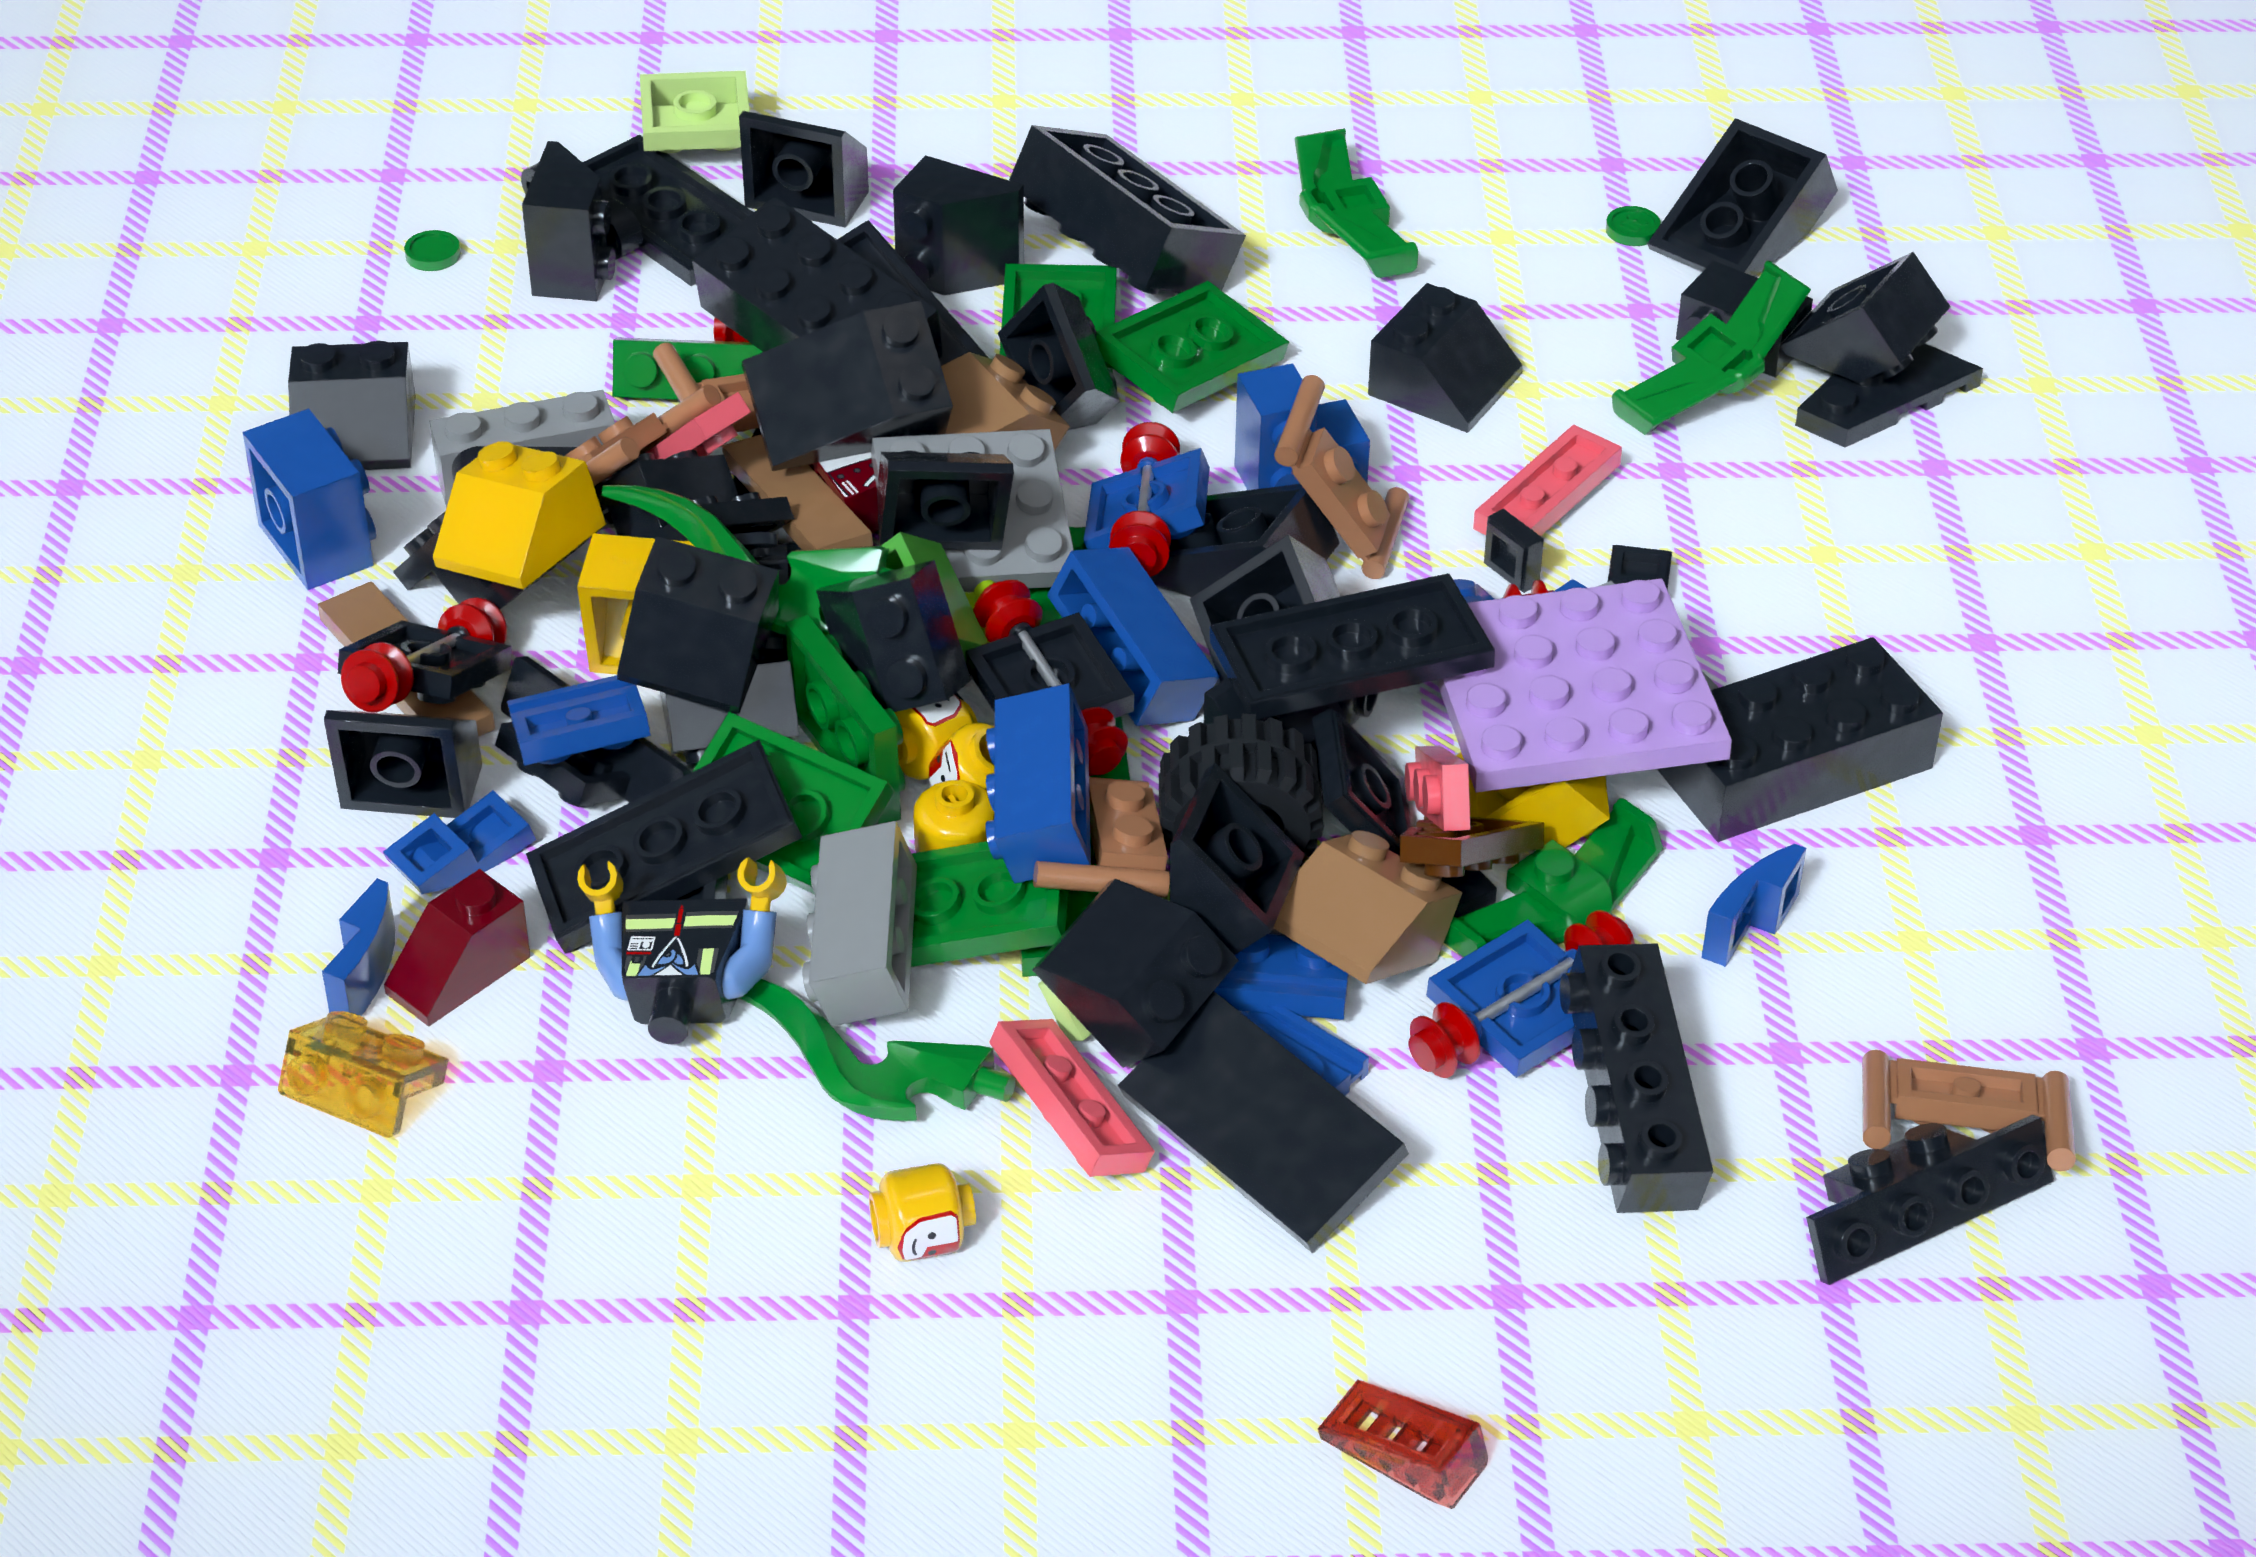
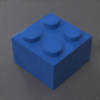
M308 408L243 431L258 525L305 588L310 590L374 566L370 541L376 539L377 534L373 519L365 507L363 497L364 494L370 491L369 481L359 460H350L343 452L342 444L335 430L332 427L324 428Z

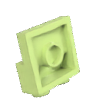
M746 70L639 74L644 151L677 153L682 150L692 149L731 151L741 148L739 116L742 111L750 112Z

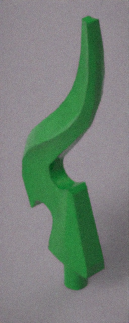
M636 485L603 486L602 496L636 506L663 519L684 535L695 547L759 564L715 515L689 498L661 489ZM865 546L792 551L787 556L791 566V576L786 584H779V610L771 630L786 635L785 622L808 614L823 633H828L816 590L821 587L893 570L886 568L889 548Z
M760 979L743 997H739V999L752 1004L773 1018L800 1049L822 1089L840 1105L858 1114L873 1119L917 1121L916 1105L910 1099L919 1093L934 1094L963 1110L967 1109L978 1094L1008 1102L1014 1093L1016 1078L1013 1075L994 1070L993 1048L982 1045L892 1040L887 1042L888 1054L882 1062L872 1065L864 1064L857 1059L821 1013L793 992Z

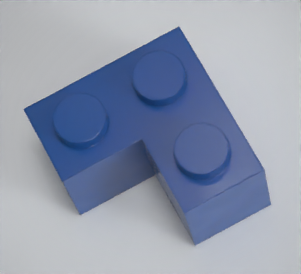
M1293 363L1237 374L1234 467L1247 490L1300 484L1293 475L1292 468L1279 464L1274 457L1303 380ZM1346 399L1319 404L1310 430L1315 432L1325 427L1338 446L1347 450L1353 460L1354 467L1368 484L1370 439Z

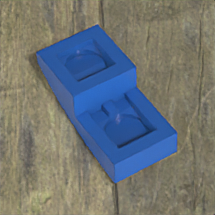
M492 790L447 825L433 813L385 849L383 854L423 895L452 887L478 869L486 872L523 850L534 842L536 838L530 825Z
M1794 843L1777 850L1746 869L1728 885L1708 911L1702 959L1726 967L1750 926L1774 935L1776 934L1799 895L1806 847Z
M378 878L339 919L343 949L322 970L330 1018L351 1027L355 1025L378 993L389 969L395 946L396 929L389 884Z

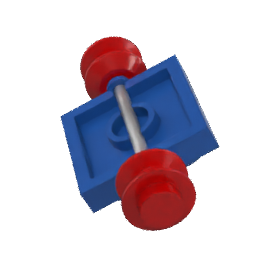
M1144 422L1132 427L1124 436L1120 457L1123 473L1091 484L1084 543L1087 550L1129 547L1151 577L1158 574L1166 566L1169 559L1171 539H1180L1188 536L1198 527L1205 525L1210 466L1202 448L1180 454L1179 439L1169 427L1157 422Z
M1596 910L1589 914L1586 925L1575 923L1566 929L1564 933L1566 952H1564L1527 919L1429 977L1426 996L1436 1006L1433 1010L1432 1019L1427 1016H1418L1410 1024L1408 1046L1414 1061L1427 1072H1432L1441 1078H1449L1455 1074L1458 1061L1463 1064H1472L1477 1061L1480 1056L1481 1046L1517 1078L1572 1044L1575 1027L1572 1014H1565L1561 1008L1559 989L1562 974L1570 973L1579 945L1635 944L1630 928L1622 919L1606 911Z

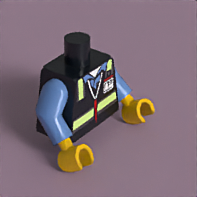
M745 858L740 863L737 878L740 885L751 894L750 907L747 898L624 901L622 912H615L614 901L620 897L624 884L615 866L608 861L610 881L604 888L595 890L591 889L592 881L589 869L585 864L582 865L578 871V884L589 900L594 903L596 914L595 916H589L595 965L614 997L629 1002L633 1019L640 1024H648V1032L656 1041L663 1044H678L688 1036L690 1024L721 1023L728 1019L737 998L743 997L768 973L772 965L777 912L770 911L771 901L778 898L784 892L787 885L784 871L774 861L771 860L769 863V876L767 880L759 886H755L758 875L757 863L751 858Z

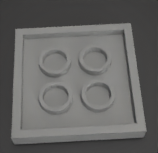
M1050 429L872 438L871 457L876 488L881 451L902 452L912 450L926 453L977 452L980 454H1004L1013 463L1014 475L1002 550L944 549L964 592H974L975 587L985 580H992L994 582L1019 580L1026 584L1028 588H1044L1053 585L1068 555L1074 550Z

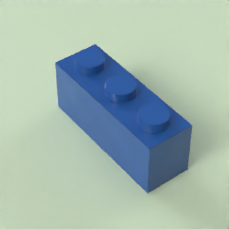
M1129 547L1071 551L1047 596L1062 618L1079 612L1134 693V712L1128 713L1131 720L1136 726L1193 721L1204 704V693L1215 686L1220 676Z
M1070 683L995 700V727L989 728L986 731L988 751L994 764V773L986 776L987 794L994 811V820L986 822V837L992 857L995 860H1004L1014 884L1033 880L1036 861L1091 865L1088 726Z

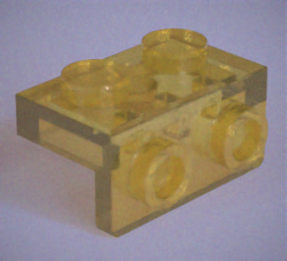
M333 1011L328 1013L327 1017L289 1030L278 1092L282 1096L383 1137L390 1138L400 1132L407 1098L444 1084L449 1058L424 1049L425 1043L416 1037L405 1034H385L367 1026L368 1021L360 1015L345 1011Z

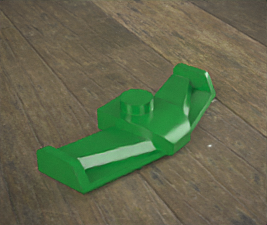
M1342 128L1296 136L1294 141L1302 192L1299 195V205L1307 219L1321 231L1337 234L1363 258L1369 270L1377 278L1410 273L1416 270L1418 265V247L1414 242H1405L1388 226L1390 206L1373 178L1352 179L1346 143V129Z
M1767 260L1764 264V271L1727 324L1710 313L1671 347L1672 362L1675 365L1625 392L1618 389L1612 394L1614 413L1636 430L1646 435L1655 430L1662 422L1717 393L1731 394L1744 389L1765 371V356L1811 289Z
M1619 798L1609 813L1610 819L1597 827L1575 855L1552 839L1544 845V848L1537 849L1521 860L1520 863L1509 868L1507 871L1506 889L1515 894V896L1458 918L1453 916L1444 944L1462 957H1465L1528 919L1558 945L1564 942V933L1570 925L1575 923L1586 925L1587 917L1592 912L1602 910L1612 915L1614 908L1663 850L1656 822L1652 817L1626 799Z

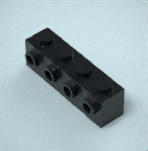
M1658 943L1579 945L1570 973H1563L1561 976L1559 994L1562 1011L1565 1014H1572L1575 1027L1572 1038L1574 1065L1577 1070L1585 1071L1588 1087L1585 1094L1587 1123L1590 1127H1597L1601 1142L1598 1152L1600 1181L1603 1186H1611L1616 1213L1698 1210L1714 1171Z

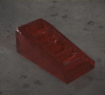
M1358 1379L1318 1427L1321 1440L1421 1497L1449 1509L1455 1508L1488 1463V1453L1480 1423ZM1371 1412L1378 1415L1366 1431L1358 1429ZM1396 1427H1400V1431L1393 1440H1388ZM1423 1441L1427 1443L1421 1451L1416 1450Z

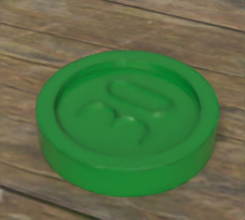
M1623 206L1612 210L1608 214L1605 230L1607 235L1619 244L1644 246L1647 245L1658 229L1661 221L1653 211L1647 208Z
M428 230L417 233L410 237L404 245L407 263L421 271L446 269L454 265L461 255L457 237L441 230Z

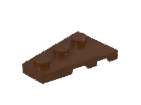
M1424 816V820L1416 822V827H1410L1400 835V862L1424 864V875L1433 877L1464 876L1465 870H1491L1493 864L1520 863V853L1544 848V822L1470 817V830L1443 831Z

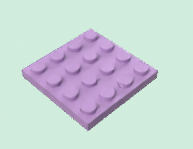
M1662 578L1634 580L1628 583L1590 588H1572L1566 591L1526 596L1514 595L1502 599L1468 603L1495 649V665L1493 668L1436 680L1464 761L1468 763L1469 775L1476 793L1730 759L1732 739Z

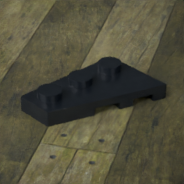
M1925 343L1910 353L1913 361L1901 372L1890 378L1885 379L1879 373L1858 383L1833 374L1798 407L1795 426L1846 448L1896 425L1899 415L1920 406L1927 411L1942 404L1943 395L1959 388L1966 393L1979 387L1983 368Z

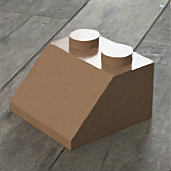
M968 352L941 366L953 404L946 434L1050 429L1055 452L1070 425L1053 409L1056 402L1050 395L1035 386L1029 385L1023 379L1025 370L1019 364L1000 354H996L992 360Z
M1354 831L1352 834L1323 841L1302 865L1295 876L1273 929L1364 984H1369L1436 962L1462 892L1441 880L1442 877L1424 875V864L1400 862V856L1388 850L1389 843L1382 837L1366 831Z

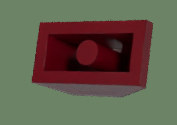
M478 869L428 902L384 983L385 994L428 1027L531 957L524 901L484 871Z

